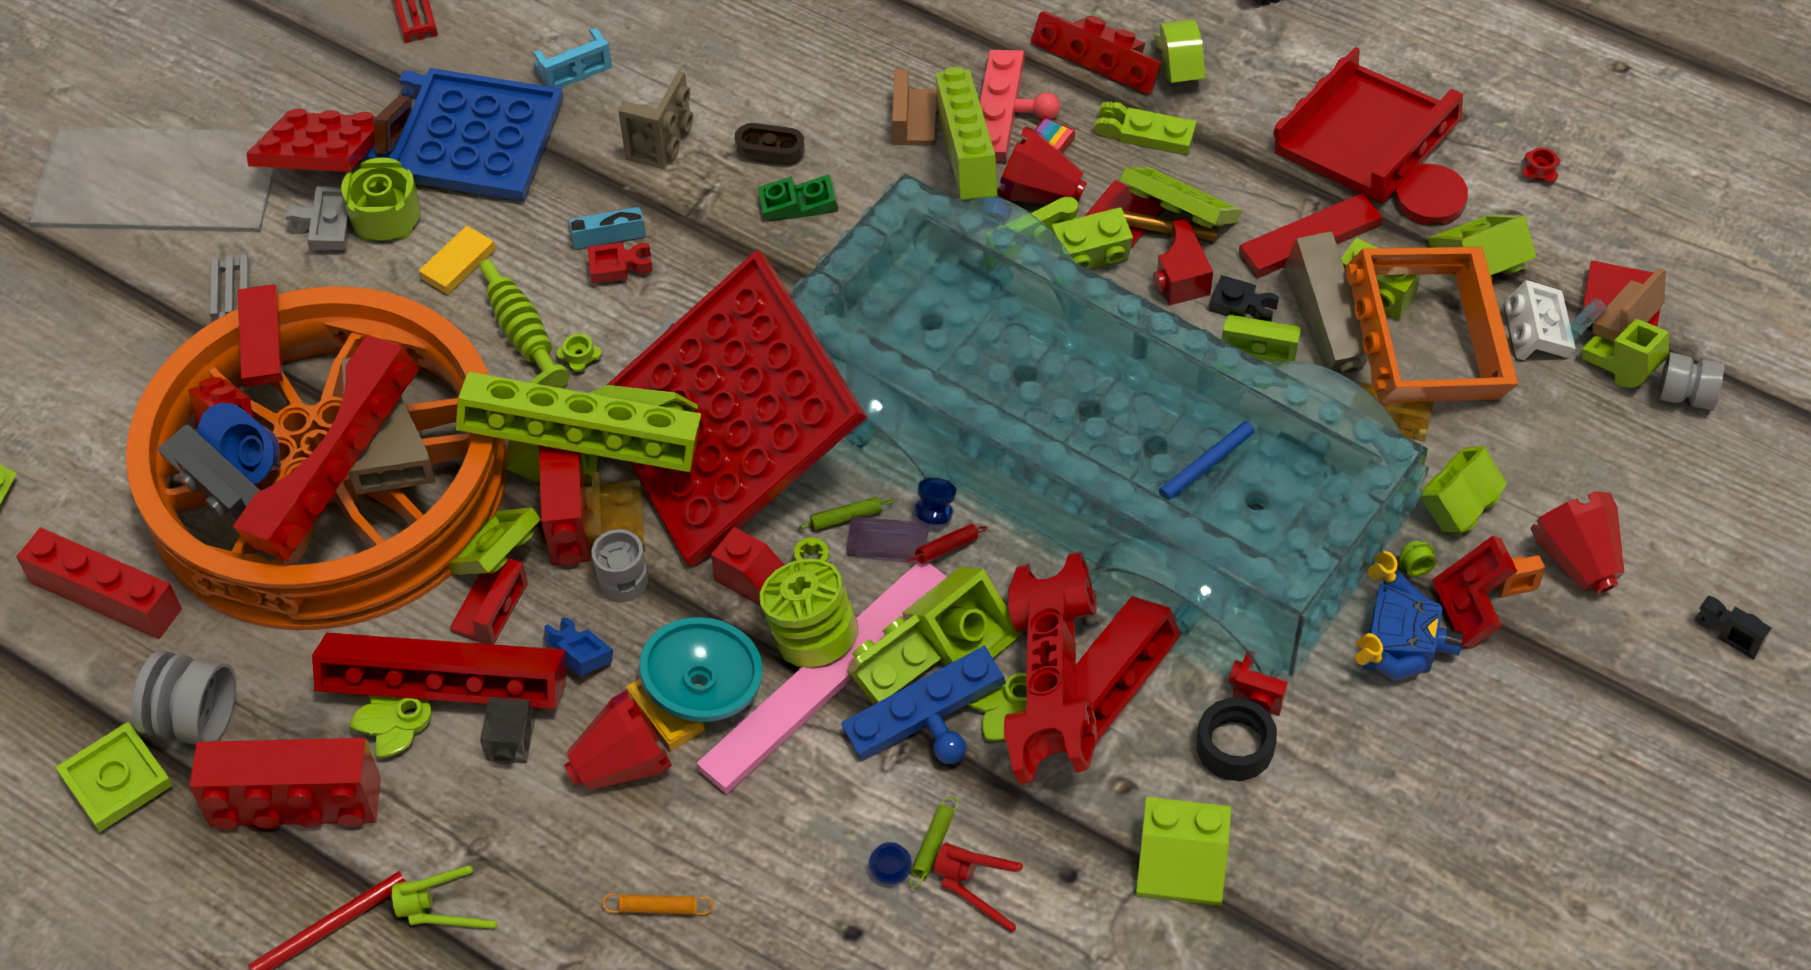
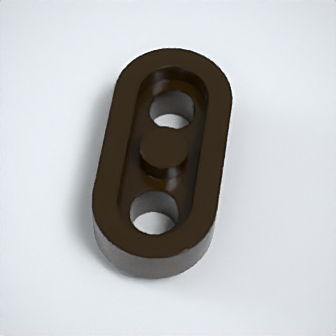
M748 123L739 127L735 132L736 150L745 158L793 163L798 161L805 152L804 137L800 131L794 128Z

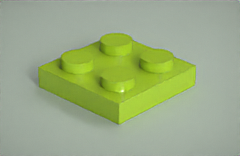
M532 507L497 511L480 528L468 546L450 562L448 568L452 570L454 575L492 574L507 562L508 558L506 555L514 546L519 547L534 534L532 528L541 520L540 516Z
M126 722L55 767L99 832L173 786L165 771L129 722Z

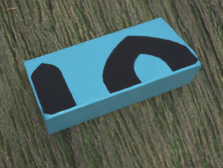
M640 207L569 219L575 249L646 237Z

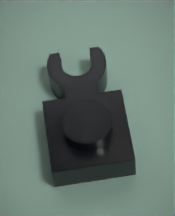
M1221 275L1210 300L1209 311L1224 316L1234 315L1246 317L1248 313L1253 315L1255 319L1272 322L1273 311L1264 307L1277 310L1279 296L1273 293L1256 294L1255 284Z
M1709 595L1701 604L1700 612L1694 619L1705 628L1719 631L1718 639L1753 660L1762 650L1772 627L1763 623L1757 616L1746 613L1736 606L1732 611L1727 610L1721 601Z

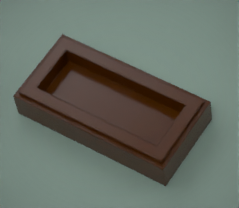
M398 96L374 118V153L387 154L397 144L412 110L411 97Z

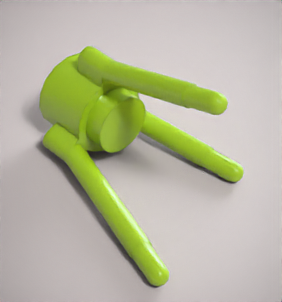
M471 866L450 870L422 880L418 879L392 885V902L395 914L398 918L408 916L410 926L427 923L495 929L498 925L494 920L425 914V909L433 907L431 887L472 874L473 867Z

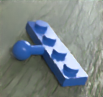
M984 645L841 722V725L861 761L928 726L936 739L933 749L937 759L945 764H956L966 754V742L959 733L949 731L942 718L1006 684L1005 678Z

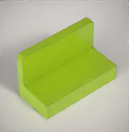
M1229 315L1225 319L1220 353L1294 366L1301 328L1288 324Z

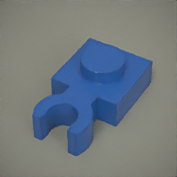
M566 617L561 618L560 630H555L549 624L544 626L543 639L545 643L556 647V649H565L566 665L579 676L612 662L613 649L589 629L578 633L575 630L574 622Z

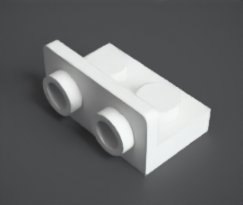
M1525 280L1505 300V311L1517 359L1525 360L1536 349L1566 358L1576 350L1561 290Z

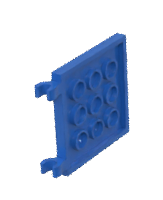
M429 68L427 75L417 74L413 71H403L399 79V84L405 85L402 96L411 97V99H416L394 151H389L387 154L374 153V147H372L365 157L366 160L373 158L395 159L401 162L402 167L407 171L408 169L410 170L415 184L524 201L563 102V90L561 88Z

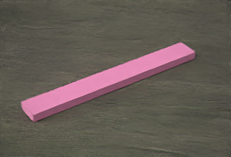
M917 562L857 617L859 633L854 645L844 656L827 665L800 668L696 763L697 770L727 795L853 679L847 672V669L855 659L852 656L854 650L869 639L875 644L885 637L882 631L897 618L902 617L906 621L902 612L947 576L929 562L925 564Z

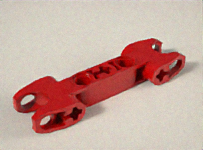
M1078 551L1070 553L1067 556L1064 568L1057 575L1048 579H1036V576L1032 574L1029 563L1019 565L1015 569L1008 590V609L1013 627L1017 632L1028 630L1026 710L1006 714L1004 718V737L1009 751L1012 771L1019 785L1030 783L1034 780L1039 763L1055 753H1068V759L1073 763L1075 773L1088 770L1097 743V725L1092 703L1088 697L1075 699V619L1095 615L1097 609L1096 594L1092 587L1088 565L1082 552Z

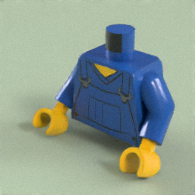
M1383 551L1373 556L1376 564L1368 568V576L1373 580L1383 578L1384 581L1383 584H1379L1370 633L1355 641V645L1363 649L1355 655L1356 662L1359 665H1364L1363 669L1379 671L1390 679L1397 681L1420 673L1430 672L1435 651L1459 656L1463 632L1439 628L1442 606L1420 592L1397 570V560L1391 552Z

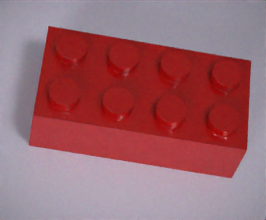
M366 738L196 742L189 787L209 826L218 829L230 830L237 826H258L260 828L272 829L279 825H300L306 828H314L321 824H341L348 827H356L363 823H376L381 777Z

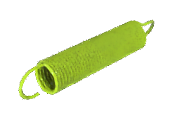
M875 496L853 504L810 515V522L800 525L798 529H805L813 524L815 531L837 524H843L850 520L854 521L861 517L882 512L880 503L885 502V505L893 502L894 499L879 501L878 497Z
M956 797L945 798L941 805L937 807L911 869L912 874L920 878L921 881L916 886H911L913 880L911 878L910 888L918 887L923 879L928 878L954 817L953 811H955L958 804ZM953 798L956 800L955 808L952 809L949 806L943 805V802L946 799Z

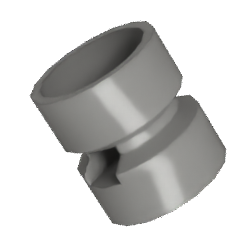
M1669 352L1660 380L1658 400L1676 404L1686 398L1689 400L1691 407L1713 411L1721 390L1724 363L1702 358L1697 364H1694L1692 358L1687 355Z
M623 529L610 530L601 534L594 541L591 549L599 590L603 596L615 602H628L638 598L646 590L649 582L642 542L637 535Z

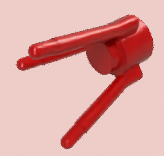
M944 843L938 852L934 864V874L944 878L941 887L957 893L1010 932H1014L1016 930L1014 923L963 887L960 882L962 880L966 882L971 880L977 864L1011 872L1021 871L1023 865L1019 862L974 853L956 845Z

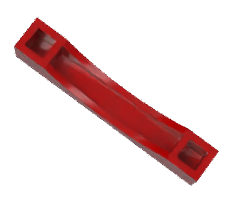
M366 335L345 365L346 383L343 400L337 416L324 439L295 470L270 487L256 493L233 525L234 529L253 548L285 561L289 560L418 372V366L402 346Z

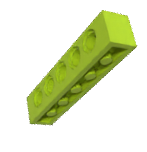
M468 372L458 397L456 430L690 472L697 446L701 413Z

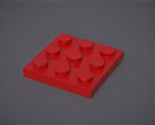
M304 109L289 110L246 153L248 166L350 172L374 145V118L376 116H373L370 112L343 115L334 110L321 113H307Z

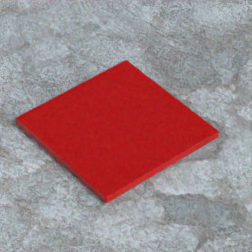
M758 249L607 384L674 392L698 405V410L694 412L701 413L697 446L690 472L630 462L686 564L692 567H696L711 554L733 527L741 528L867 418V415L769 260Z

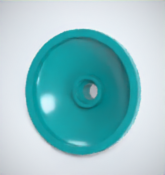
M705 617L676 620L658 629L645 643L639 663L640 680L649 698L667 713L681 719L696 722L722 720L742 711L757 695L763 672L760 654L747 635L726 622Z

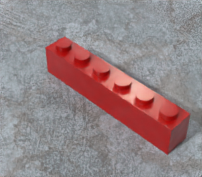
M326 632L312 654L314 691L556 709L566 687L565 649Z

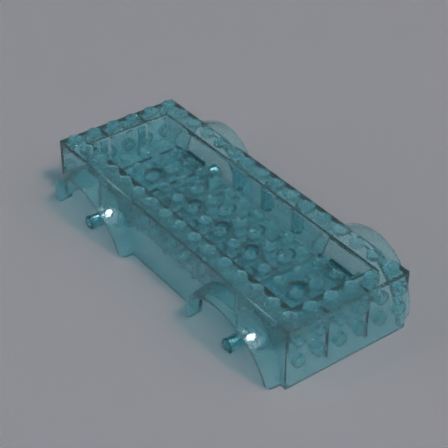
M904 173L894 184L891 183L886 187L882 197L873 207L870 206L863 212L859 222L851 230H847L842 234L838 244L828 254L820 257L812 272L806 278H801L790 294L867 415V418L846 436L851 444L854 445L857 442V447L862 449L874 434L880 430L911 460L921 473L930 491L938 493L949 482H952L1073 552L1081 551L1085 559L1095 564L1090 574L1092 584L1095 583L1098 576L1103 572H1122L1141 577L1177 594L1184 599L1173 613L1178 628L1183 624L1180 633L1188 635L1203 613H1205L1239 643L1255 664L1258 672L1277 678L1281 672H1284L1291 677L1294 676L1367 576L1368 568L1376 563L1374 561L1375 555L1386 550L1413 513L1423 494V490L1419 486L1424 481L1429 467L1425 465L1428 448L1404 436L1385 408L1358 384L1333 370L1311 363L1284 361L1267 364L1219 339L1210 331L1200 329L1183 320L1178 314L1168 312L1149 302L1144 296L1136 295L1117 285L1113 280L1104 278L1075 263L1062 242L1046 225L1018 205L998 197L963 200L960 199V196L952 198ZM928 327L938 328L931 331L925 330ZM1244 421L1252 424L1255 433L1173 499L1168 501L1161 497L1159 488ZM1259 504L1265 509L1253 510L1247 505Z

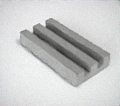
M248 254L240 255V260H234L233 256H226L223 262H220L218 257L211 258L210 316L212 321L234 310L235 270H240V289L250 288V260ZM222 272H225V312H221Z

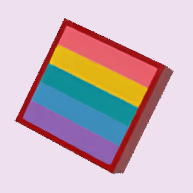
M1044 117L1035 129L1062 153L1066 151L1075 139L1074 129L1047 117Z

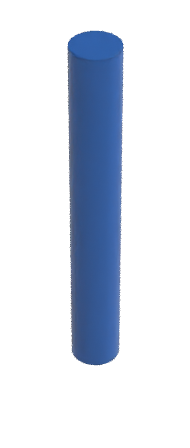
M1244 421L1159 488L1161 497L1169 502L1255 433L1252 424Z

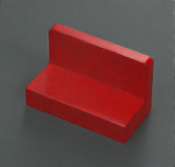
M508 558L501 571L497 570L492 574L480 573L450 625L453 634L483 644H495L528 585L523 562Z

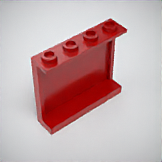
M1355 47L1345 58L1342 57L1338 60L1335 68L1325 78L1319 79L1315 88L1305 98H1301L1295 108L1285 118H1281L1277 122L1273 131L1275 154L1352 190L1363 193L1365 196L1383 204L1461 121L1463 93L1450 89L1441 100L1435 99L1360 66V49Z

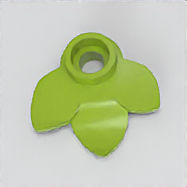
M1026 673L1011 675L1005 680L1006 684L967 704L985 713L983 717V735L987 741H1004L1005 715L1026 710L1027 696H1014L1018 692L1027 694Z
M368 695L371 704L364 705L355 712L349 722V728L355 732L376 736V756L378 759L387 758L404 751L411 745L414 734L423 731L427 727L432 716V709L427 699ZM417 709L413 714H404L409 710Z

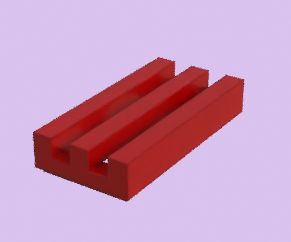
M393 0L405 44L412 42L411 37L417 36L418 40L425 39L424 34L431 33L432 37L438 36L429 0H421L428 22L422 25L415 1L407 0L414 27L409 28L401 0Z

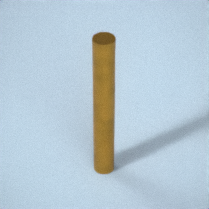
M1123 211L1128 226L1172 234L1173 221H1177ZM1190 223L1197 239L1216 241L1218 228H1208L1200 224Z

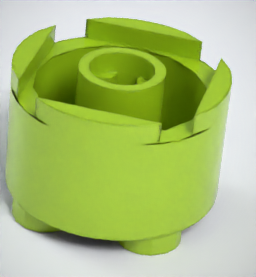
M373 158L360 163L361 168L353 174L352 171L348 172L342 181L341 192L350 223L356 231V235L362 240L382 241L394 238H408L413 233V227L418 222L421 214V205L410 170L408 169L407 171L402 167L401 162L395 159Z

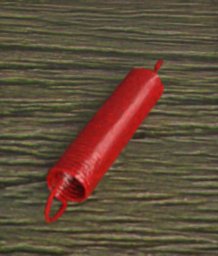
M974 524L964 526L916 548L915 557L907 560V563L914 561L913 559L915 558L920 564L930 562L977 540L978 532L981 533L987 530L988 527H976Z

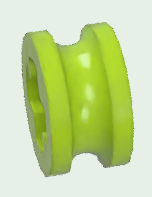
M809 537L800 540L795 545L794 561L804 559L805 553L811 556L818 553V559L829 563V550L824 541Z

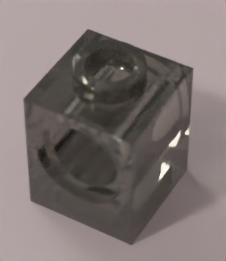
M489 697L480 738L486 760L500 765H511L514 762L527 763L535 725V717L530 700Z

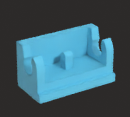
M597 28L589 30L593 39L589 40L590 43L574 49L570 48L557 56L546 59L540 50L533 52L537 60L533 62L534 68L545 86L562 88L612 68L609 44L606 39L604 40Z

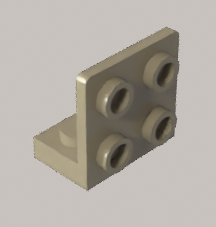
M677 71L657 109L623 101L618 113L626 160L665 169L671 156L675 157L677 155L680 140L684 132H689L693 123V112L689 108L690 88L687 87L684 72Z

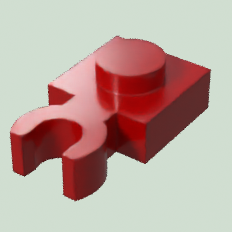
M623 242L587 247L592 284L628 279L627 271L631 270L641 274L653 271L651 258L640 259L651 257L650 245L648 243L636 244L629 250L624 249Z

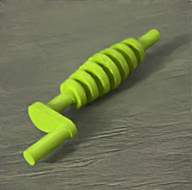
M483 260L479 268L489 283L486 294L499 327L528 362H536L542 371L529 383L557 388L564 387L569 381V372L563 365H555L549 356L552 345L536 307L510 277H502L492 260Z

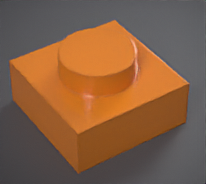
M1540 555L1527 558H1511L1517 572L1496 586L1500 598L1538 590L1545 570Z

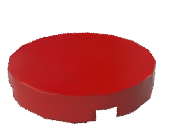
M1421 164L1395 190L1396 204L1408 219L1422 225H1432V222H1441V225L1448 224L1459 218L1466 208L1468 187L1464 179L1450 168L1437 164Z

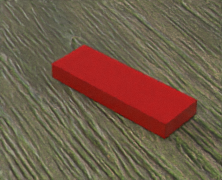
M276 284L238 289L240 363L243 385L247 387L283 381L279 295Z

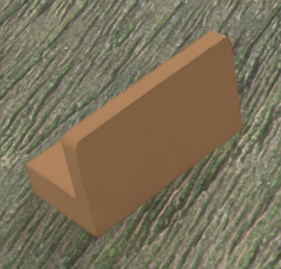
M908 69L894 70L893 145H934L936 133V90L909 89Z
M1657 268L1644 284L1631 280L1606 307L1607 309L1593 322L1592 334L1614 342L1636 318L1648 322L1664 304L1666 270Z

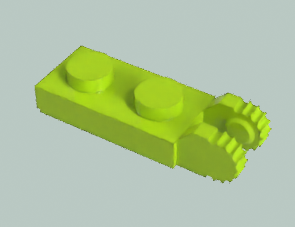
M1107 101L1101 104L1099 109L1101 118L1096 119L1093 128L1099 136L1120 140L1121 143L1187 155L1191 148L1197 121L1134 108L1127 109L1121 103Z

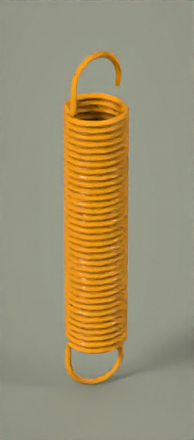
M608 894L603 899L604 909L611 913L708 915L713 910V902L708 897H700V899H707L711 903V909L707 913H696V896L620 894L619 911L608 910L605 906L606 898L611 895L616 896V894Z

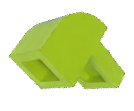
M1188 19L1160 23V32L1154 33L1155 47L1162 51L1164 79L1171 83L1204 79L1203 46L1196 21Z
M1636 318L1614 342L1595 335L1582 348V360L1615 373V385L1626 388L1637 387L1644 383L1666 360L1669 354V332Z

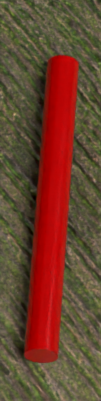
M399 871L249 963L248 967L250 970H273L392 895V885L406 882Z

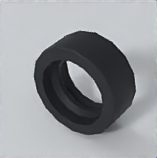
M1246 698L1220 700L1206 709L1199 721L1196 751L1202 764L1214 775L1226 780L1244 781L1257 777L1268 768L1275 752L1277 727L1271 714L1258 703ZM1229 722L1245 724L1252 727L1260 735L1261 745L1253 754L1246 756L1229 755L1219 750L1213 744L1212 733L1214 729L1219 725Z

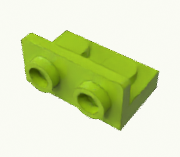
M916 614L906 621L902 617L897 618L882 631L885 637L875 644L869 639L852 653L855 659L848 667L847 672L873 704L904 689L941 660L939 654L917 628L921 620Z

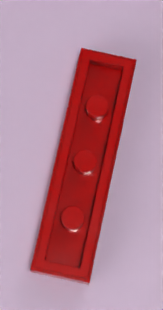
M1360 193L1239 246V254L1257 278L1284 267L1297 238L1332 231L1336 244L1380 226L1382 215L1363 193Z

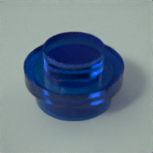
M887 842L878 846L872 852L869 859V869L872 876L883 884L892 885L902 882L908 877L912 868L909 852L894 842Z

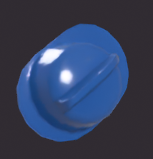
M219 403L211 406L203 413L198 424V434L254 485L261 483L270 471L277 470L282 465L279 461V441L275 434L262 426L242 408L235 404Z

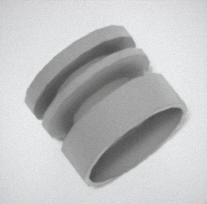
M162 650L154 652L142 666L136 680L132 697L134 727L140 734L158 736L165 739H172L176 736L179 742L196 745V742L219 741L228 727L236 699V678L233 668L230 664L202 658L193 661L190 656Z

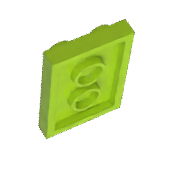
M1125 167L1120 178L1121 182L1130 185L1129 192L1149 199V196L1156 197L1162 200L1160 206L1172 212L1180 213L1181 210L1193 214L1192 221L1208 228H1212L1213 225L1223 227L1224 224L1237 223L1242 213V209L1151 167Z

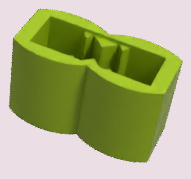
M1485 446L1465 447L1447 462L1441 473L1425 485L1419 496L1442 532L1465 533L1476 526L1478 523L1477 519L1485 508L1493 506L1500 500V494L1505 489L1507 481Z

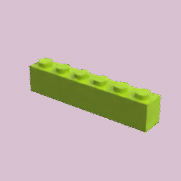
M950 67L943 72H936L937 112L960 199L997 196L996 155L970 69L964 70L960 67Z

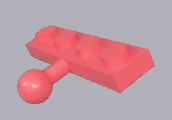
M1024 50L989 51L980 105L996 155V162H1007L1015 113H1034L1039 119L1043 120L1044 117L1049 119L1055 118L1060 111L1059 99L1049 92L1041 93L1035 99H1018L1025 63Z

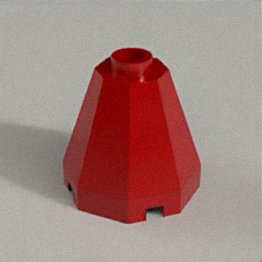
M1026 126L1021 136L1027 139L1022 138L1020 143H1016L999 182L1006 185V187L1003 185L997 188V195L1007 200L1050 204L1063 197H1072L1079 202L1087 185V182L1081 180L1084 172L1040 132Z
M1597 491L1587 495L1590 500L1589 503H1580L1578 498L1545 513L1536 520L1538 525L1533 524L1530 529L1536 542L1583 590H1595L1596 594H1601L1619 585L1617 579L1625 572L1618 507L1611 493Z
M626 689L607 703L567 750V757L570 761L564 764V767L576 786L583 783L588 790L658 775L670 768L672 764L665 749H660L658 746L659 738L637 702L634 698H631L630 693Z

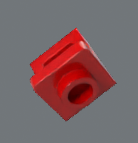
M1247 649L1243 662L1235 660L1228 683L1235 685L1233 698H1246L1260 704L1269 713L1280 716L1288 682L1252 671L1255 651Z

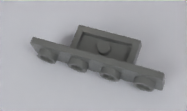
M184 425L158 449L161 456L180 472L178 478L193 493L198 490L207 497L205 500L206 504L220 518L226 515L235 523L254 495L260 492L251 481L189 425Z

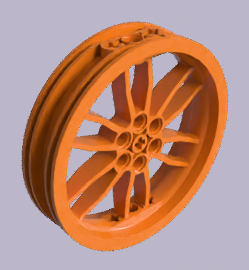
M345 286L315 287L278 294L282 364L323 354L338 353L332 363L321 400L317 404L304 405L284 373L283 381L270 384L284 398L287 404L286 407L278 413H274L250 399L254 419L262 426L271 430L279 441V461L282 464L279 469L270 471L268 476L255 486L262 491L284 478L308 458L324 439L337 416L343 400L342 359L351 358L366 335L402 346L418 367L427 370L447 383L456 391L458 396L468 372L489 375L482 358L468 338L450 321L430 308L396 294L368 288ZM238 309L218 318L198 331L164 362L142 394L129 428L126 466L131 492L149 528L155 546L169 571L187 591L211 608L232 618L269 628L320 630L349 626L396 611L426 595L453 574L452 570L448 568L450 562L468 546L480 528L499 511L507 483L508 470L505 468L508 451L506 439L468 432L424 438L422 441L432 465L465 457L458 474L449 488L424 515L399 488L356 495L349 472L328 501V503L334 502L339 505L357 536L369 547L367 550L335 560L298 565L308 548L316 520L288 561L277 557V559L273 558L270 562L261 556L255 555L258 549L253 548L241 535H239L232 551L206 545L197 540L184 526L177 512L209 507L205 502L207 497L199 490L193 493L186 486L171 489L172 476L180 474V472L161 456L158 449L184 425H189L193 429L197 426L188 389L200 388L199 382L213 377L226 379L236 387L243 384L241 380ZM458 398L406 405V408L417 431H422L456 422ZM366 494L396 511L410 526L384 541L359 513L354 502Z

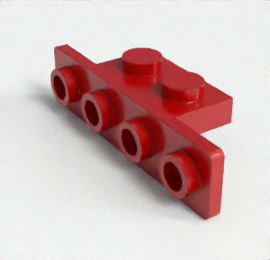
M1042 11L1038 15L1031 42L1034 45L1146 94L1153 91L1162 64L1161 61L1143 54L1146 43L1136 39V35L1133 32L1125 29H1112L1106 26V22L1103 19L1095 16H1087L1072 23L1047 11Z

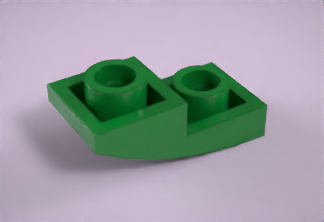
M829 174L795 185L791 176L758 187L765 218H802L839 209L834 184Z

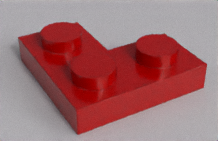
M1496 536L1488 538L1432 579L1455 631L1463 632L1462 645L1468 648H1473L1502 627L1487 593L1517 572L1502 539Z

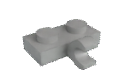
M316 186L313 207L287 206L285 218L290 220L288 231L300 234L309 229L307 239L309 250L346 251L350 219L342 196L341 186Z

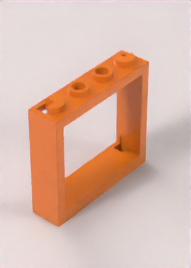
M1483 247L1362 248L1346 265V279L1348 284L1351 285L1355 301L1354 312L1360 322L1363 335V350L1368 356L1372 372L1371 384L1376 390L1379 404L1499 400L1518 385ZM1455 274L1481 378L1401 381L1376 275Z

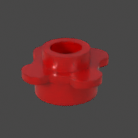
M1536 148L1525 154L1524 159L1527 164L1522 170L1525 178L1539 181L1545 180L1549 183L1557 180L1558 173L1556 172V167L1560 165V158L1554 151L1548 148Z

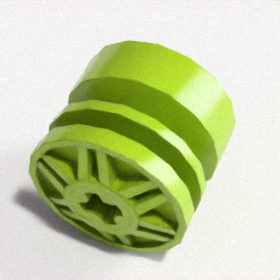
M806 558L780 567L765 580L760 591V605L766 615L767 623L771 627L772 636L778 651L785 661L798 667L813 668L827 665L844 656L854 645L859 633L858 621L852 604L848 600L842 576L834 565L822 559Z

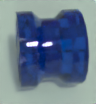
M925 478L921 480L917 489L920 500L915 503L914 515L919 520L929 524L939 525L949 522L953 516V507L950 504L955 500L957 492L954 484L941 478Z

